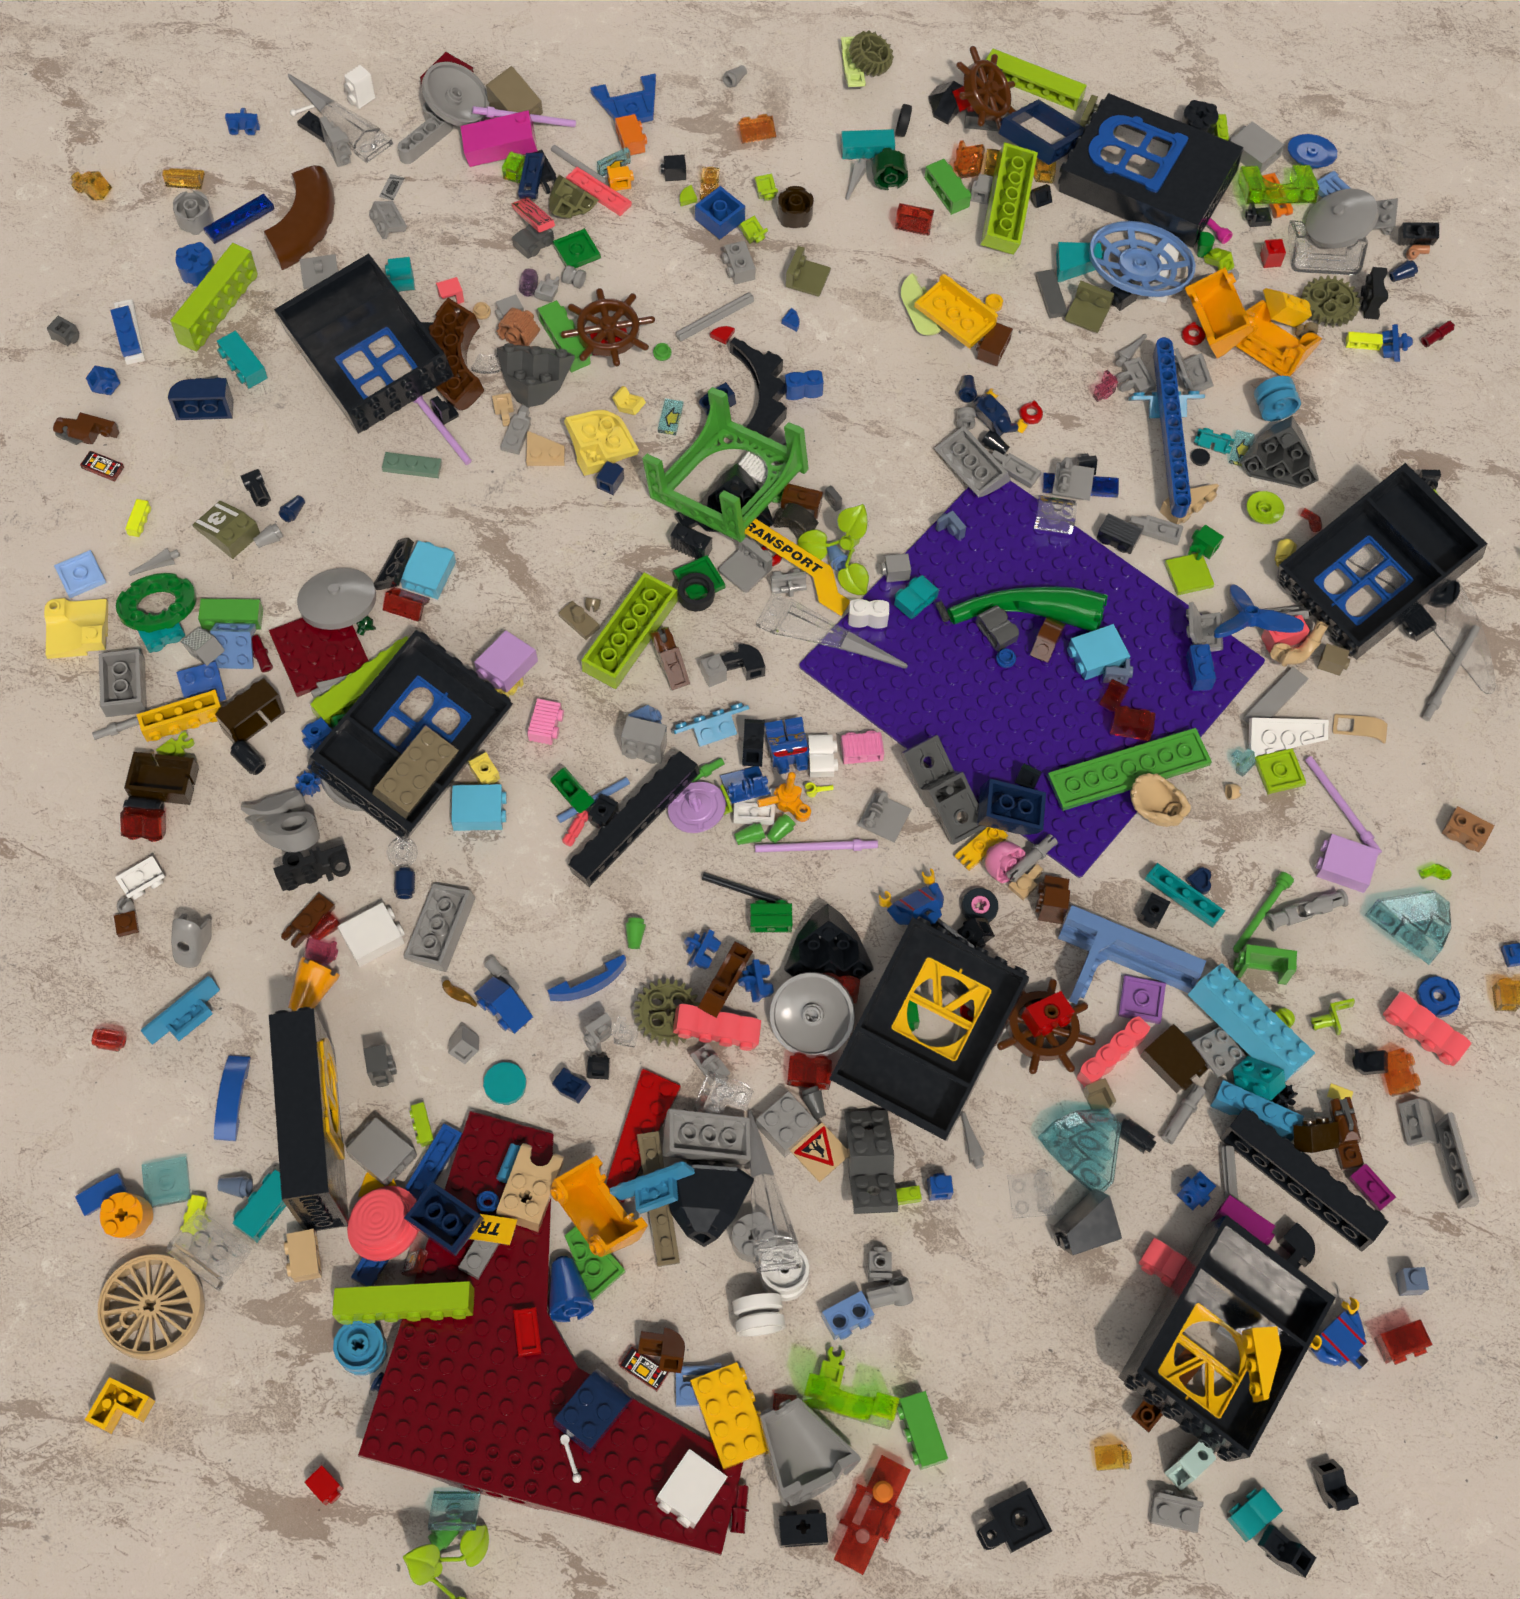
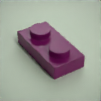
M1364 1164L1348 1178L1378 1211H1381L1396 1198L1367 1164Z

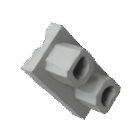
M799 568L792 569L790 574H783L781 571L773 572V576H771L772 594L788 593L789 597H794L795 591L807 590L806 572H801Z
M706 1043L699 1050L690 1054V1057L712 1086L730 1075V1071L709 1043Z

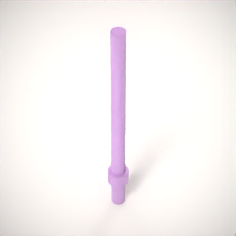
M490 106L486 108L472 107L473 114L485 115L489 118L519 113L498 110ZM530 114L533 122L568 127L576 126V120Z
M423 395L413 401L420 406L465 465L470 464L472 460L427 405Z
M1308 757L1305 762L1357 830L1364 845L1367 844L1369 847L1378 849V855H1380L1382 850L1373 840L1375 837L1370 831L1365 829L1313 757Z
M861 839L839 842L755 844V852L844 849L862 851V849L878 848V840L861 841Z

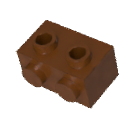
M996 322V326L984 336L983 341L980 340L976 348V351H978L977 359L998 366L1011 340L1013 328Z

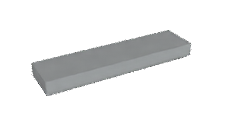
M1292 667L1245 715L1243 720L1249 724V718H1272L1309 678L1295 667Z

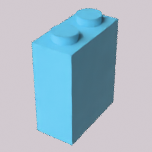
M418 541L405 567L401 579L402 588L438 600L455 566L454 552L448 548L434 546L430 542Z
M1114 624L1071 638L1067 648L1070 658H1073L1076 663L1078 674H1081L1084 680L1104 674L1106 667L1118 666L1122 668L1125 660L1130 659V655Z
M502 784L453 785L451 819L453 831L503 830V822L507 820L506 810H503V804H507V793L503 792Z

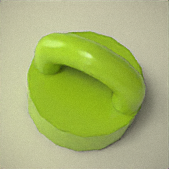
M1279 1008L1275 1012L1289 1028L1292 1027L1295 1022V1016L1292 1011L1286 1008Z

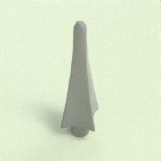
M860 158L859 162L855 161L851 182L845 197L846 200H849L856 185L866 172L865 167L867 164H865L866 160Z
M1146 334L1119 352V358L1116 360L1117 366L1121 367L1123 362L1132 359L1139 346L1147 338Z
M166 548L146 563L130 571L129 575L132 576L148 570L175 565L173 559L180 557L177 549L169 552L168 548Z
M346 676L317 682V688L311 691L313 698L322 696L333 685L345 680Z
M962 1112L961 1117L966 1135L969 1163L974 1162L975 1168L979 1169L984 1166L982 1160H984L983 1156L985 1153L969 1124L966 1113Z

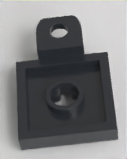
M1028 1488L989 1508L988 1510L993 1520L983 1525L976 1535L984 1550H992L1005 1543L1011 1554L1051 1533L1052 1529L1031 1488ZM1016 1514L1026 1518V1521L1023 1522L1024 1527L1015 1524ZM987 1533H990L993 1539H989Z

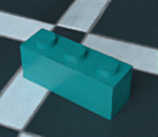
M894 129L841 132L842 159H871L882 152L884 148L889 147L895 150Z
M236 330L217 340L219 356L227 360L226 363L229 369L237 373L236 377L241 384L244 383L250 389L268 379L265 367Z
M276 1169L272 1174L266 1175L262 1182L263 1185L258 1191H254L250 1195L249 1203L244 1209H240L235 1214L232 1223L236 1229L256 1243L259 1242L286 1207L281 1197L280 1172Z

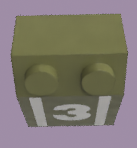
M223 501L217 502L192 524L197 531L232 559L254 541L253 538L260 533L257 523L252 518Z

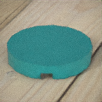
M501 1062L492 1066L487 1071L483 1087L487 1097L492 1102L510 1105L523 1097L527 1080L524 1072L518 1065L510 1062Z

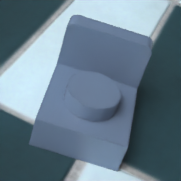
M954 511L942 514L938 518L936 525L938 532L947 527L949 533L955 536L958 541L965 537L966 526Z
M1130 659L1125 660L1123 668L1118 666L1106 667L1103 674V683L1126 685L1128 679L1132 678L1133 666H1130Z

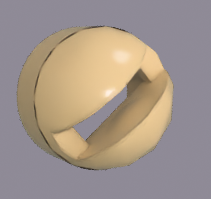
M1234 783L1227 784L1225 786L1226 798L1228 800L1239 798L1242 793H1239L1241 787Z

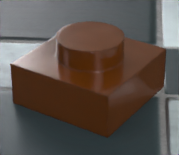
M135 911L114 915L118 937L139 933Z

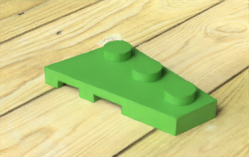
M576 1226L565 1235L580 1275L594 1301L626 1271L611 1254L603 1257L594 1255L589 1248V1244Z

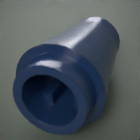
M1407 260L1389 272V277L1392 282L1414 277L1418 273V267L1413 260Z
M965 375L963 377L959 390L961 400L968 403L974 401L977 396L975 381L972 375Z
M297 495L282 505L278 512L281 519L288 523L294 521L306 503L304 498Z

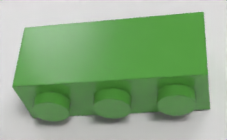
M945 159L926 166L925 180L951 215L970 206L971 192L965 188L961 178L957 177L952 166Z
M260 599L200 600L198 620L202 629L211 630L215 623L255 624L256 630H261L263 607Z
M926 1391L899 1399V1406H896L899 1420H904L906 1428L903 1429L907 1443L911 1442L913 1448L911 1457L914 1465H918L919 1469L923 1470L946 1462L948 1456Z

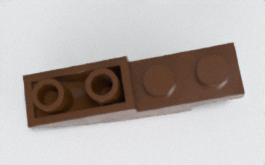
M1185 1348L1174 1361V1364L1179 1366L1196 1356ZM1202 1365L1179 1376L1184 1386L1189 1383ZM1143 1400L1131 1418L1149 1433L1163 1415L1158 1407L1150 1405Z

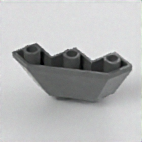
M512 343L497 347V354L506 385L516 401L526 407L542 405L560 390L575 359V355L567 352L566 349L522 346Z
M1293 416L1275 424L1258 437L1240 460L1249 477L1301 489L1319 481L1310 447Z

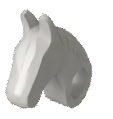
M298 790L265 798L258 804H244L241 806V810L249 815L245 818V821L253 826L254 831L263 841L275 848L286 852H298L315 845L320 839L314 815L309 812H302L305 809L306 803L302 793Z

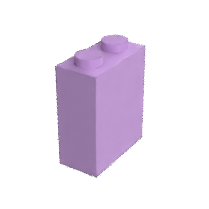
M505 631L474 664L476 673L481 679H487L496 689H502L507 693L538 662V658L534 648L508 631Z
M1331 834L1329 839L1324 840L1320 851L1323 852V856L1319 857L1315 868L1318 869L1316 877L1364 893L1370 885L1379 850Z

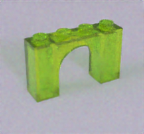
M1293 165L1290 183L1276 184L1267 181L1262 177L1258 166L1240 167L1238 184L1246 204H1250V202H1254V204L1316 203L1319 185L1310 165Z
M809 1373L802 1400L808 1407L890 1430L900 1398L877 1392L874 1397L849 1393L834 1387L831 1384V1378Z

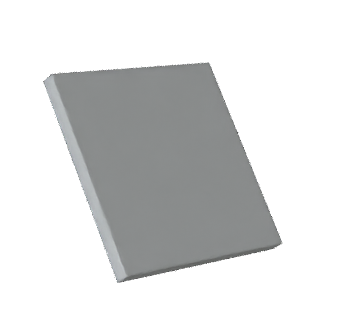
M335 254L299 259L304 289H309L338 272Z

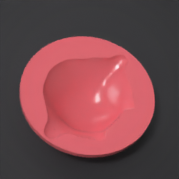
M397 1186L380 1187L364 1195L354 1205L348 1221V1239L354 1251L361 1257L371 1261H386L403 1253L413 1243L418 1234V1231L404 1219L417 1202L416 1198L409 1191Z

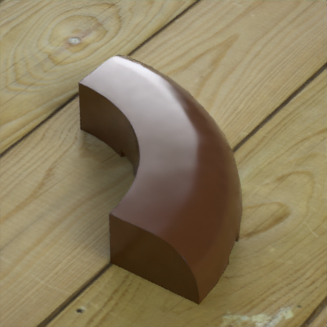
M313 165L291 173L296 189L294 203L290 211L280 222L264 231L267 245L281 270L298 263L299 259L306 253H311L314 250L313 247L323 240L327 234L329 224L332 223L335 204L334 190L325 168Z
M447 298L435 314L436 318L433 325H430L429 331L430 335L445 353L454 376L436 388L452 406L463 411L468 409L484 392L479 378L467 366L468 348L480 325L474 313Z

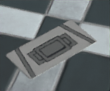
M390 174L379 197L394 201L405 178Z

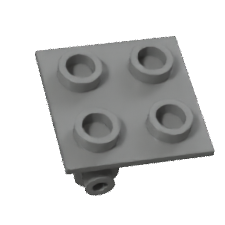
M1398 198L1376 201L1379 217L1373 229L1382 228L1385 235L1393 232V227L1396 225Z
M1065 457L1061 463L1057 462L1052 495L1090 501L1095 468L1073 465L1072 459L1069 457Z
M881 791V793L875 792L858 826L895 843L912 809L889 799L886 791Z
M1221 1027L1192 1042L1217 1078L1230 1070L1233 1071L1246 1058L1235 1041Z

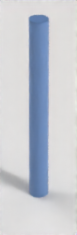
M625 777L593 795L594 803L590 806L596 803L600 793L608 797L629 785L628 778ZM572 807L556 817L559 823H562L578 814V812Z

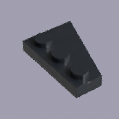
M409 537L400 539L395 544L374 582L376 590L400 585L414 544Z

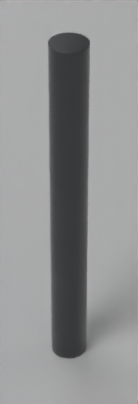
M705 872L702 877L703 881L770 903L782 900L781 897Z

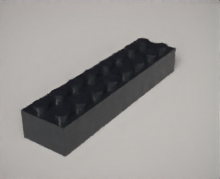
M1244 1108L1221 1136L1220 1140L1227 1145L1233 1146L1234 1151L1361 1252L1376 1240L1389 1223L1380 1211L1373 1210L1367 1205L1365 1199L1359 1195H1354L1348 1190L1346 1184L1335 1180L1330 1176V1172L1327 1169L1316 1165L1308 1154L1297 1150L1290 1140L1278 1135L1271 1125L1264 1124L1253 1111Z

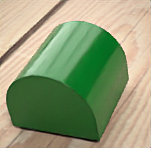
M1200 233L1197 242V256L1200 258H1204L1213 248L1215 238L1211 233Z

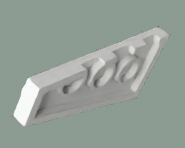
M1249 718L1248 758L1328 740L1329 720Z

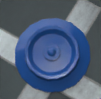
M1301 134L1293 137L1288 143L1290 156L1297 163L1307 168L1326 167L1333 164L1337 159L1338 151L1335 145L1319 135Z

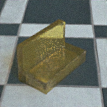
M170 168L169 170H163L162 176L166 187L202 189L205 173L203 170Z

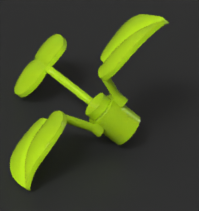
M861 504L846 508L840 512L837 520L838 526L841 531L846 532V535L841 539L826 543V534L814 529L803 533L797 541L799 547L820 560L826 557L827 547L840 544L844 550H849L850 552L845 563L846 568L838 572V580L846 591L855 595H866L869 583V575L863 565L852 563L849 566L852 554L855 552L854 547L859 544L860 538L867 531V512L865 505Z
M485 1524L475 1525L464 1533L460 1542V1552L463 1555L460 1557H440L438 1547L433 1544L419 1546L405 1554L403 1560L407 1565L413 1583L421 1586L429 1581L433 1582L450 1599H455V1595L435 1579L442 1572L443 1566L441 1562H460L465 1560L466 1565L469 1567L478 1565L488 1550V1528ZM459 1596V1597H457L456 1599H466V1598H465V1597H462V1596Z

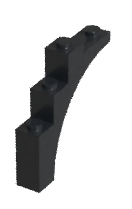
M734 337L730 341V353L739 359L750 371L759 392L758 407L746 428L769 438L785 421L787 416V407L783 403L778 402L785 394V383L780 378H777L783 371V359L769 350L763 355L759 350L753 349L744 341Z

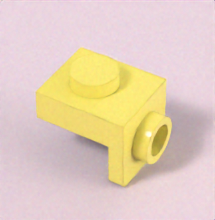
M622 386L612 398L619 412L636 415L646 403L643 397L630 394L625 386Z

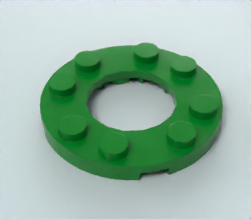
M170 573L153 574L130 584L131 587L126 592L122 591L116 600V612L120 621L125 626L134 630L150 633L165 628L170 629L192 612L196 604V593L193 585L186 578L183 580L178 578L176 574ZM166 592L176 598L175 603H172L167 611L162 610L157 615H151V613L147 615L143 611L138 610V604L141 600L153 593Z

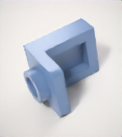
M649 705L628 714L630 717L662 724L660 711Z

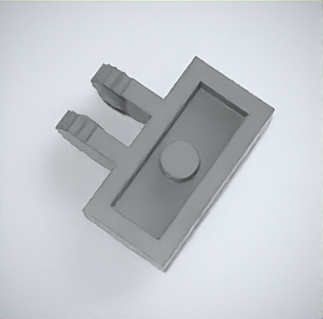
M1140 357L1123 362L1122 367L1125 372L1116 375L1114 378L1116 383L1125 382L1119 387L1121 392L1129 391L1134 387L1136 392L1146 393L1156 388L1154 380Z

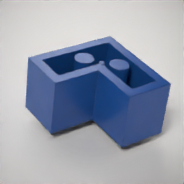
M495 977L488 980L474 993L479 999L477 1004L484 1011L488 1010L492 1016L496 1015L499 1019L497 1024L504 1031L509 1030L515 1034L533 1018L512 987Z

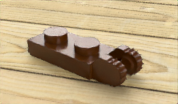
M318 893L291 925L286 928L281 938L287 941L296 931H299L300 933L296 935L291 943V946L297 948L335 909V905Z

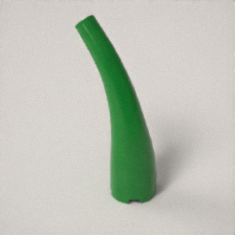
M1074 587L1015 588L972 598L948 608L947 612L951 619L950 621L955 625L978 616L997 605L1005 611H1017L1050 617L1068 625L1095 631L1100 627L1108 595Z

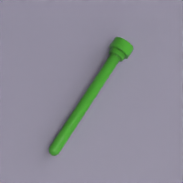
M1286 872L1279 873L1276 878L1275 888L1234 945V952L1239 953L1281 892L1291 887L1294 878Z

